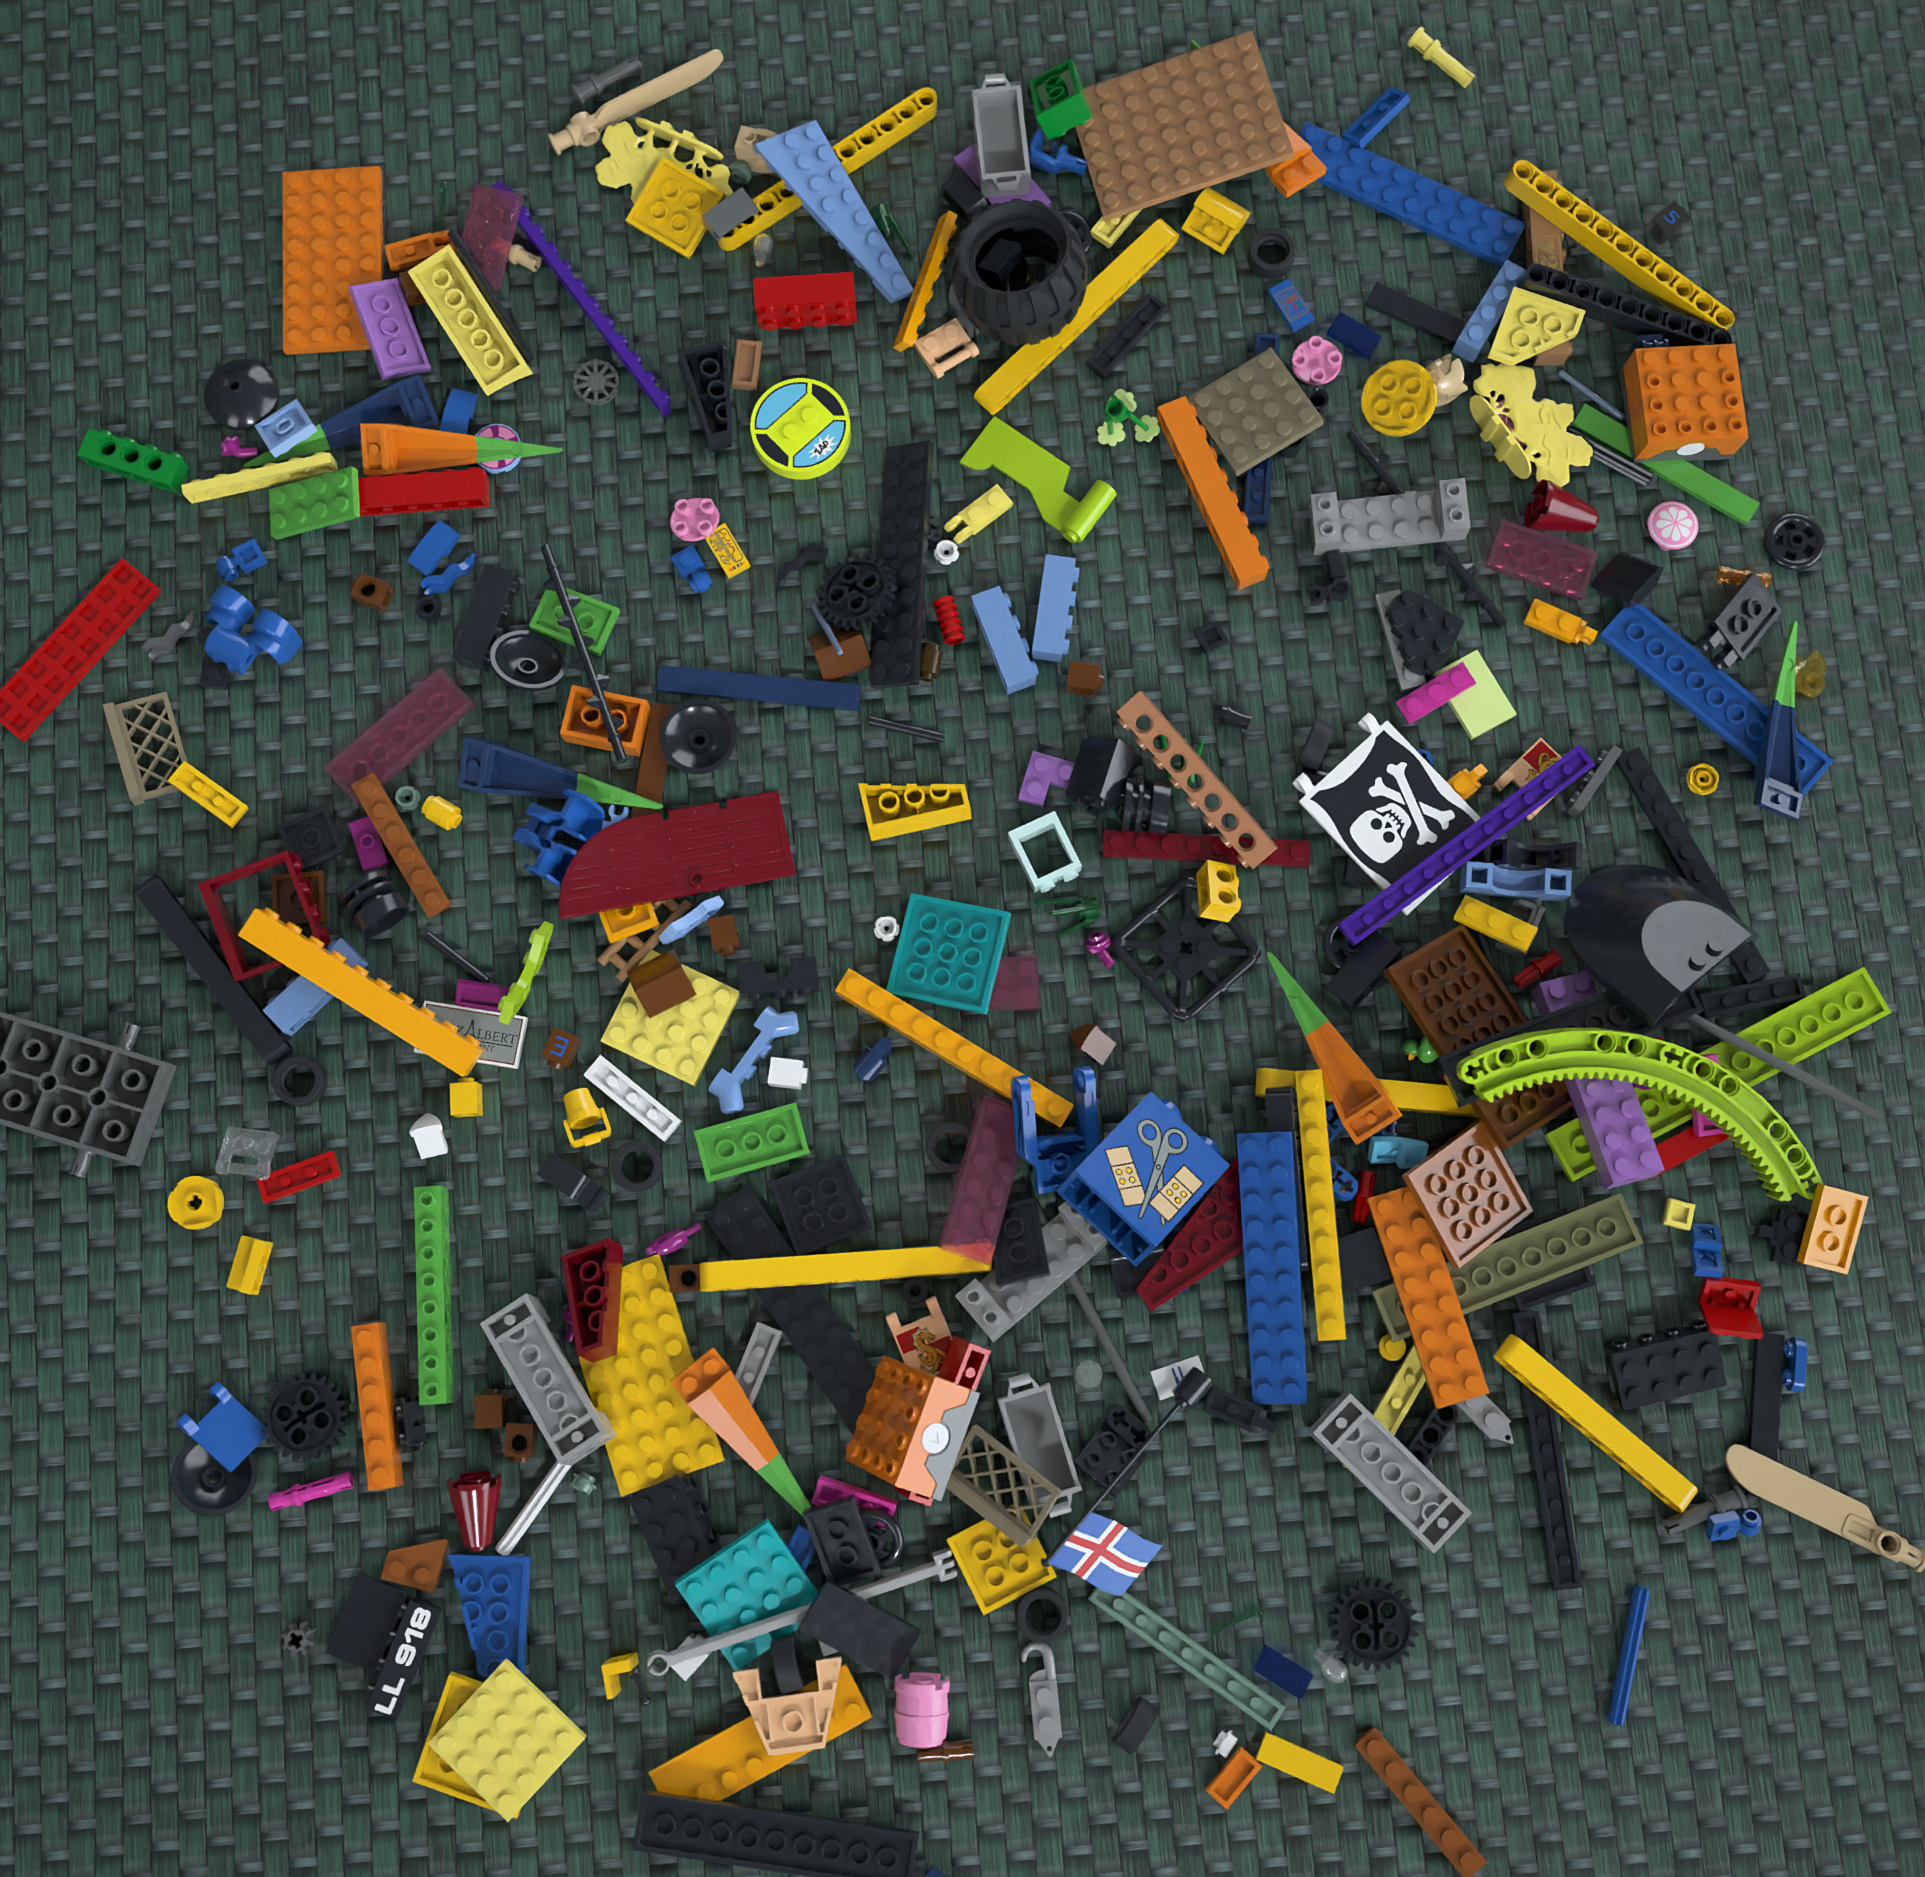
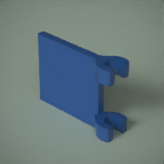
M217 1381L209 1389V1394L219 1403L198 1424H195L188 1415L184 1414L177 1420L176 1426L189 1435L231 1473L270 1432L262 1433L261 1431L266 1426Z

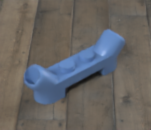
M768 1006L753 1025L761 1033L733 1072L730 1074L722 1068L708 1089L710 1093L719 1098L721 1112L732 1114L742 1111L744 1108L741 1091L742 1082L745 1079L749 1080L757 1070L755 1064L760 1057L764 1059L773 1047L770 1044L775 1037L798 1033L797 1013L794 1011L779 1013L771 1006Z

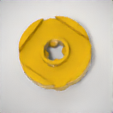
M201 1176L184 1178L177 1183L178 1186L175 1187L168 1197V1211L171 1218L184 1228L192 1230L204 1229L218 1221L222 1216L224 1207L222 1190L217 1182ZM198 1195L199 1199H202V1204L197 1210L195 1207H190V1202L194 1201V1196Z

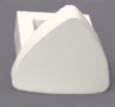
M429 1113L420 1117L409 1131L411 1137H414L421 1159L448 1152L441 1122L436 1116Z

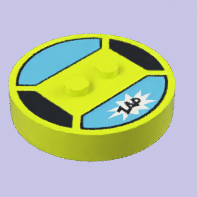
M794 378L782 381L772 386L760 397L752 412L750 430L757 455L770 470L783 477L805 480L824 475L840 463L848 450L851 440V425L847 407L838 393L822 382L807 378Z

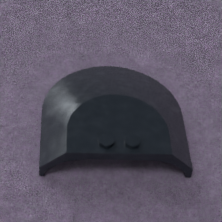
M1618 865L1591 874L1573 891L1568 900L1564 916V933L1568 935L1572 945L1570 950L1577 962L1591 977L1649 1028H1652L1662 1015L1700 979L1742 945L1747 943L1751 946L1759 937V934L1690 881L1670 871L1647 865Z

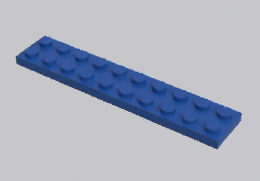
M1305 122L1299 133V136L1312 147V152L1327 167L1326 174L1315 180L1316 182L1501 268L1505 261L1509 259L1526 223L1371 151L1357 148L1349 141L1308 122Z
M1639 604L1629 609H1622L1598 637L1757 767L1770 709L1721 669L1715 670L1708 658L1644 606ZM1796 731L1799 770L1804 797L1833 763V760Z
M1292 1131L1238 1133L1237 1146L1253 1403L1307 1404L1308 1389Z

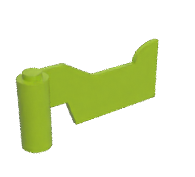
M995 416L960 460V464L974 470H985L993 465L1031 492L1043 520L1063 533V537L1071 543H1081L1117 495L1109 484L1102 480H1096L1081 502L1077 501L1064 492L1070 467Z

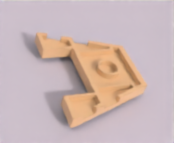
M841 1656L816 1660L819 1690L763 1698L759 1668L733 1672V1677L741 1690L742 1697L751 1712L755 1726L769 1756L825 1748L842 1662Z

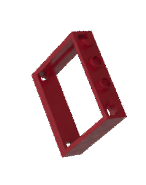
M286 850L198 883L235 982L245 981L285 965L275 959L249 969L219 887L286 863L313 936L325 943L323 946L325 949H327L329 942H331L327 928H323L319 920L322 917L321 910L317 903H313L310 895L313 893L312 886L307 878L304 879L302 874V860L294 851Z

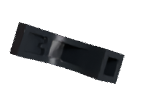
M1500 839L1493 841L1486 847L1485 863H1493L1499 868L1518 871H1532L1544 868L1582 869L1583 844L1580 842H1569L1554 845H1530L1511 839Z

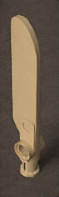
M719 49L712 50L603 104L595 114L590 115L588 112L577 113L571 118L570 123L566 125V129L554 135L548 134L556 154L560 155L562 150L572 145L576 147L579 145L591 146L600 139V132L606 130L608 125L613 126L623 119L700 82L719 67L723 61L721 51Z
M1734 1444L1726 1450L1724 1460L1728 1470L1735 1480L1747 1491L1867 1548L1875 1554L1882 1555L1896 1563L1901 1561L1912 1566V1569L1918 1573L1922 1572L1925 1568V1548L1918 1549L1908 1544V1541L1897 1533L1877 1526L1870 1509L1865 1504L1742 1445ZM1886 1536L1888 1546L1883 1550L1881 1540Z

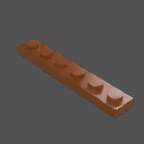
M373 772L351 784L352 789L427 917L430 919L451 907L452 904L376 774Z
M1375 1726L1369 1728L1353 1743L1462 1877H1472L1487 1863Z

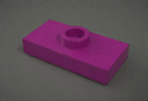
M369 816L348 823L363 871L369 872L389 865L390 862L383 840Z

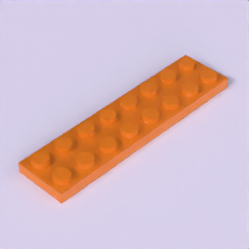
M1407 1186L1366 1199L1435 1408L1439 1409L1489 1394L1490 1392L1440 1244L1410 1189Z

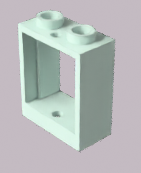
M1055 811L1008 832V840L1034 893L1041 890V893L1047 892L1055 887L1054 883L1063 879L1065 882H1068L1079 876L1078 872L1081 871L1082 865ZM1054 828L1071 864L1038 879L1021 843Z

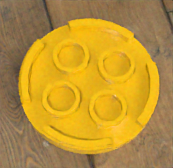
M1409 360L1391 361L1379 368L1373 375H1370L1366 381L1361 396L1362 411L1369 424L1378 432L1392 437L1406 436L1418 431L1431 418L1437 403V388L1430 373L1420 364Z

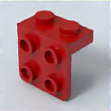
M1704 1277L1697 1303L1708 1331L1720 1336L1732 1335L1744 1339H1761L1763 1330L1754 1311L1761 1290L1759 1282L1721 1277V1279Z

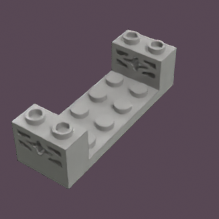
M1465 478L1440 480L1436 490L1351 500L1337 501L1336 492L1312 494L1308 506L1313 555H1322L1336 551L1350 552L1466 539L1470 530Z
M1067 1201L1058 1207L1060 1214L1042 1228L1051 1272L1050 1276L999 1287L996 1281L995 1270H993L980 1282L975 1278L955 1295L993 1343L1110 1243Z
M524 1294L481 1322L480 1325L559 1464L572 1466L616 1437L617 1433L606 1414L594 1408L546 1325L551 1319L539 1299L532 1295Z
M1343 1392L1306 1431L1325 1451L1331 1452L1407 1527L1406 1531L1425 1550L1435 1553L1472 1514L1351 1393Z

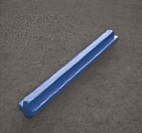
M1634 1586L1607 1718L1610 1723L1623 1726L1650 1596V1590L1641 1586Z

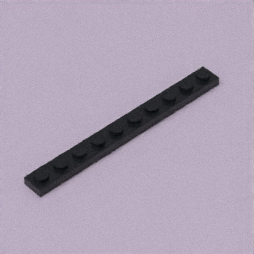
M1640 747L1618 757L1615 761L1616 765L1680 875L1740 920ZM1745 943L1728 956L1744 984L1771 972L1755 944L1750 946Z
M1531 1311L1510 1314L1513 1335L1524 1341L1547 1361L1540 1312ZM1521 1382L1552 1590L1582 1588L1555 1410Z

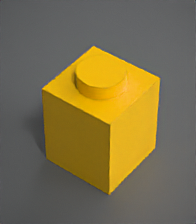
M459 1078L458 1083H450V1110L452 1116L457 1118L483 1116L482 1084L474 1082V1078Z

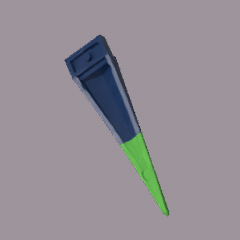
M418 374L396 382L316 425L315 427L318 431L313 433L308 439L302 440L291 447L288 452L275 458L268 451L245 463L243 467L247 468L361 443V423H392L426 428L440 421L423 379Z
M1797 621L1791 622L1753 780L1756 783L1753 805L1789 820L1799 819L1803 797L1795 721Z
M472 736L464 738L457 787L480 793L568 799L562 790L571 789L587 795L593 801L653 809L664 807L660 803L499 742H492Z

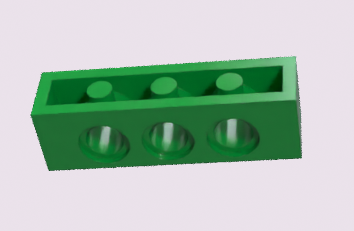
M88 428L77 454L89 466L178 495L190 469L183 461V457L175 452L168 451L167 454L151 444L142 446L126 436H122V439L114 437V434L104 429L96 431ZM115 449L112 454L108 455L111 450ZM138 456L136 461L131 462L134 457ZM158 464H161L158 469L154 470Z

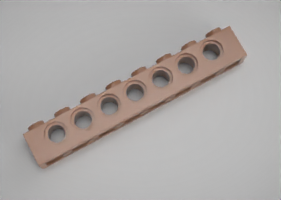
M1139 691L1117 711L1120 716L1117 719L1127 731L1132 729L1137 735L1135 741L1144 751L1148 748L1154 755L1151 758L1152 761L1161 770L1165 767L1171 774L1168 778L1178 790L1181 787L1188 794L1185 797L1194 809L1199 807L1205 815L1202 818L1212 829L1215 826L1222 833L1219 836L1228 848L1233 846L1239 854L1236 857L1244 867L1250 866L1254 869L1279 848L1143 691ZM1144 715L1148 716L1151 720L1150 728L1145 731L1138 725L1139 719ZM1159 735H1164L1168 739V746L1164 750L1158 749L1155 745V740ZM1177 754L1182 755L1185 759V765L1180 770L1172 765V759ZM1193 774H1198L1202 778V785L1198 789L1192 788L1189 784V778ZM1209 794H1215L1219 798V805L1215 809L1208 807L1206 804V798ZM1227 813H1231L1236 817L1237 822L1233 828H1227L1223 824V817ZM1243 833L1251 834L1254 839L1253 845L1249 848L1243 847L1240 843V837Z

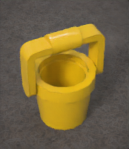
M587 1088L575 1089L564 1095L563 1100L567 1120H563V1125L572 1147L589 1146L601 1142V1139L611 1135V1127L604 1107L597 1108ZM603 1118L606 1130L597 1131L577 1140L573 1139L570 1129L587 1128Z

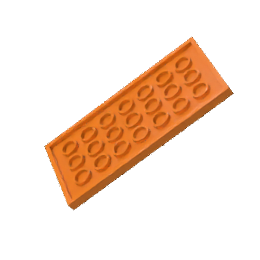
M380 166L283 172V351L286 355L371 350L348 289L349 286L383 280L382 170Z

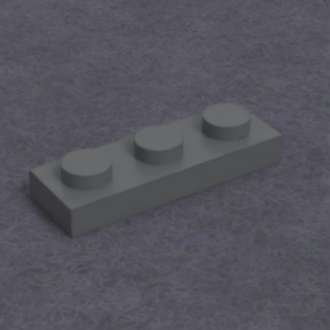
M1613 745L1608 751L1605 749L1601 751L1595 760L1598 764L1595 770H1589L1581 782L1585 785L1581 791L1575 790L1567 803L1571 806L1566 813L1575 818L1582 812L1623 751L1622 749Z

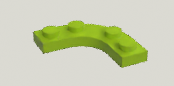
M544 921L539 929L535 928L529 938V943L532 946L531 950L528 949L523 959V964H526L518 982L512 983L508 995H503L498 1005V1010L501 1011L499 1022L509 1025L531 990L532 979L538 974L553 931V924Z

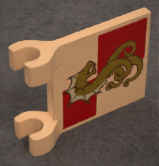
M1540 738L1492 786L1501 792L1510 782H1513L1520 789L1562 757ZM1549 799L1547 802H1545L1543 805H1541L1539 808H1537L1535 811L1529 814L1526 818L1530 821L1551 799Z
M934 1295L926 1299L930 1315L904 1326H901L896 1312L887 1315L886 1320L904 1363L937 1375L941 1370L953 1338L937 1298Z

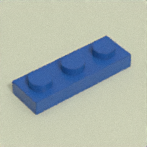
M1390 87L1342 134V138L1349 141L1355 147L1362 149L1410 102L1409 94Z

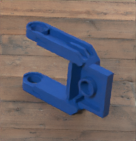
M1090 1066L1077 1067L1073 1071L1076 1132L1073 1133L1067 1131L1037 1136L1035 1105L1031 1098V1087L1028 1080L1030 1077L1022 1075L1012 1078L1011 1091L1015 1149L1019 1156L1033 1166L1034 1189L1038 1194L1057 1191L1074 1170L1099 1146L1096 1082L1094 1072Z

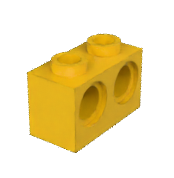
M1207 860L1196 873L1199 916L1229 922L1239 912L1241 907V900L1238 898L1239 878L1236 876V866Z

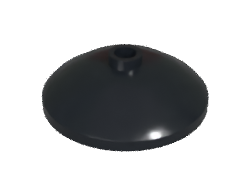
M237 359L221 365L211 374L205 386L204 401L209 414L220 425L232 430H248L255 428L256 424L274 413L279 401V386L272 372L263 364L250 359ZM239 385L238 389L233 390L234 386Z
M530 630L512 631L499 637L491 647L489 659L493 672L501 681L516 689L524 691L546 690L557 685L565 676L567 657L564 650L555 640L542 633Z
M692 699L678 704L666 715L660 728L659 740L663 754L669 763L682 772L698 775L713 772L730 759L736 746L737 732L732 717L722 706L710 700ZM703 738L705 742L702 745H697V739Z
M194 1440L180 1451L171 1472L172 1488L179 1502L188 1510L203 1516H221L236 1510L250 1497L257 1480V1465L252 1452L230 1473ZM214 1476L217 1478V1482L211 1484L207 1481V1478Z

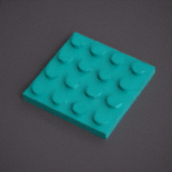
M911 893L886 991L897 997L987 1015L1011 913Z
M768 1518L675 1581V1586L711 1637L812 1603L818 1593ZM800 1622L720 1650L733 1669L737 1671L771 1648L772 1640L786 1637L797 1630Z

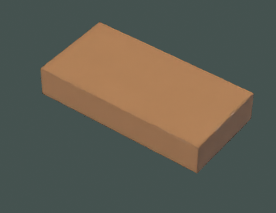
M737 339L732 389L757 391L762 341Z

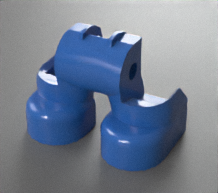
M220 584L210 598L212 606L206 613V620L209 625H215L217 622L219 624L209 634L205 643V651L213 661L226 663L228 670L236 671L243 676L256 656L264 650L274 657L279 665L290 661L303 644V641L292 625L276 613L265 608L261 610L253 621L254 631L247 637L242 636L239 633L243 625L248 622L256 611L253 605L240 593L224 584Z
M571 789L562 790L568 799L561 813L531 802L528 810L525 812L530 817L525 828L518 826L513 837L521 845L540 853L533 867L527 863L523 866L532 874L560 888L564 874L577 852L565 845L553 842L558 830L565 831L570 836L587 842L601 831L603 821H605V812L601 806L589 796Z

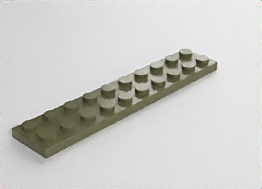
M1619 1193L1490 1244L1460 1268H1452L1449 1261L1446 1262L1463 1315L1643 1244V1241L1623 1196ZM1392 1283L1372 1291L1371 1294L1392 1343L1411 1336L1395 1284Z

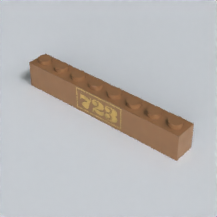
M1542 171L1561 185V182L1557 181V171ZM1522 201L1524 223H1526L1524 233L1527 268L1531 264L1537 263L1564 272L1563 264L1566 259V251L1562 249L1564 231ZM1572 341L1563 342L1533 356V366L1563 365L1568 356H1571Z

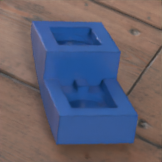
M452 388L443 413L440 431L467 434L469 419H473L477 394Z
M439 520L423 537L407 561L426 576H430L443 555H449L461 535L445 522Z
M1692 1222L1690 1253L1694 1276L1721 1279L1724 1273L1719 1253L1722 1241L1718 1225Z

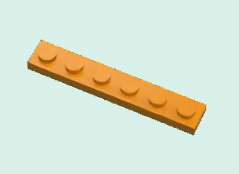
M950 210L938 220L893 348L900 352L908 347H912L917 340V327L925 318V305L930 301L934 292L931 289L932 285L941 273V268L939 267L941 260L946 257L949 250L947 243L956 231L957 225H955L957 214Z

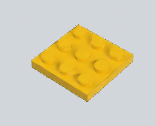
M662 156L625 221L663 245L690 259L707 230L702 223V215L722 202L726 194Z
M1014 1503L1007 1508L1015 1507ZM1022 1510L1024 1521L1032 1527L1025 1511ZM986 1519L946 1539L983 1615L1057 1577L1051 1564L1049 1567L1041 1565V1559H1045L1047 1556L1037 1537L1033 1543L1021 1548Z

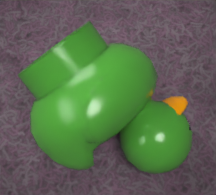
M1425 1035L1420 1044L1415 1039H1409L1403 1043L1402 1049L1404 1054L1408 1056L1409 1061L1413 1060L1417 1055L1423 1063H1431L1439 1057Z

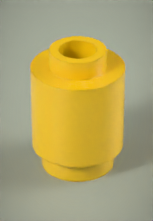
M431 795L422 806V813L425 814V817L446 830L456 828L462 820L461 809L440 796L435 797Z

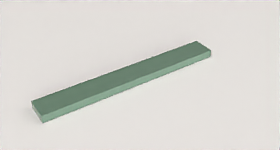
M1095 1586L1089 1595L1088 1600L1270 1731L1273 1729L1285 1710V1705L1126 1591L1122 1596L1102 1591Z

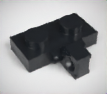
M1780 1208L1777 1211L1776 1222L1771 1221V1227L1755 1225L1754 1236L1769 1239L1768 1245L1772 1246L1771 1262L1795 1267L1801 1266V1262H1798L1797 1258L1806 1229L1808 1214Z

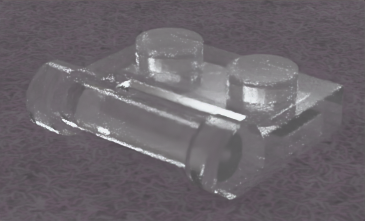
M228 1126L216 1162V1173L221 1175H228L229 1173L255 1176L259 1180H267L271 1173L270 1164L279 1135L275 1132ZM232 1156L258 1159L256 1166L231 1163Z

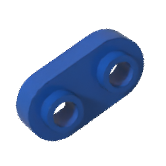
M1791 1337L1784 1344L1786 1369H1783L1782 1384L1786 1386L1788 1391L1802 1392L1806 1381L1807 1342L1804 1338Z

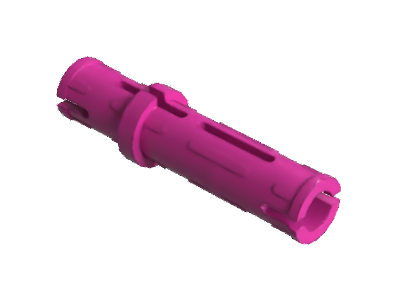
M347 1471L309 1484L292 1485V1488L285 1491L269 1494V1506L272 1511L292 1505L301 1506L306 1501L354 1488V1479L352 1473Z

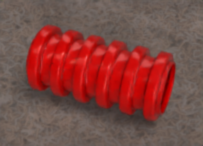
M943 596L933 602V607L937 608L935 614L939 615L937 621L941 623L939 628L943 630L941 635L945 637L943 642L946 645L958 644L966 638L965 634L962 633L964 629L960 626L962 622L958 618L959 612L955 611L957 605L953 604L955 598L952 596Z

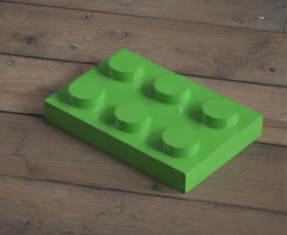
M566 588L568 594L578 596L581 599V602L573 610L582 635L594 639L595 643L588 648V651L601 656L620 614L619 608ZM546 589L529 627L534 631L576 647L570 629L558 625L557 621L564 616V612L557 593Z

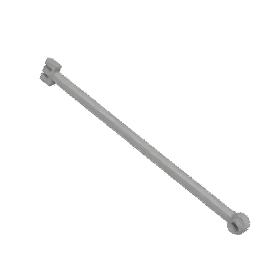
M951 1548L933 1552L934 1561L850 1589L849 1591L864 1599H868L935 1575L939 1576L941 1582L954 1578L958 1575L957 1569L951 1568L955 1565V1561L953 1558L945 1559L952 1555ZM812 1603L669 1652L655 1650L647 1658L649 1672L655 1676L665 1674L669 1667L801 1622ZM656 1657L663 1658V1661L659 1664L653 1662Z

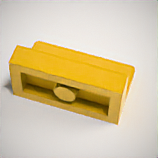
M241 1236L227 1287L239 1290L242 1293L258 1295L273 1243Z
M637 1652L609 1658L601 1665L607 1699H613L621 1691L619 1673L631 1671L639 1664Z

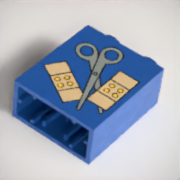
M1150 1092L1074 1170L1056 1192L1136 1267L1157 1247L1230 1165L1221 1157V1151L1214 1141L1205 1136H1198L1182 1121V1115L1173 1103L1165 1099H1159Z

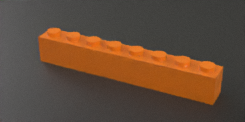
M1186 396L1159 406L1156 418L1238 591L1265 580L1269 564L1266 557L1260 555L1258 550L1259 543L1255 534H1251L1247 527L1248 519L1243 511L1240 512L1237 506L1238 499L1233 489L1230 490L1226 483L1228 478L1225 470L1219 468L1217 464L1216 451L1213 446L1209 447L1206 440V430L1202 424L1199 425L1196 419L1197 412L1193 403H1189Z

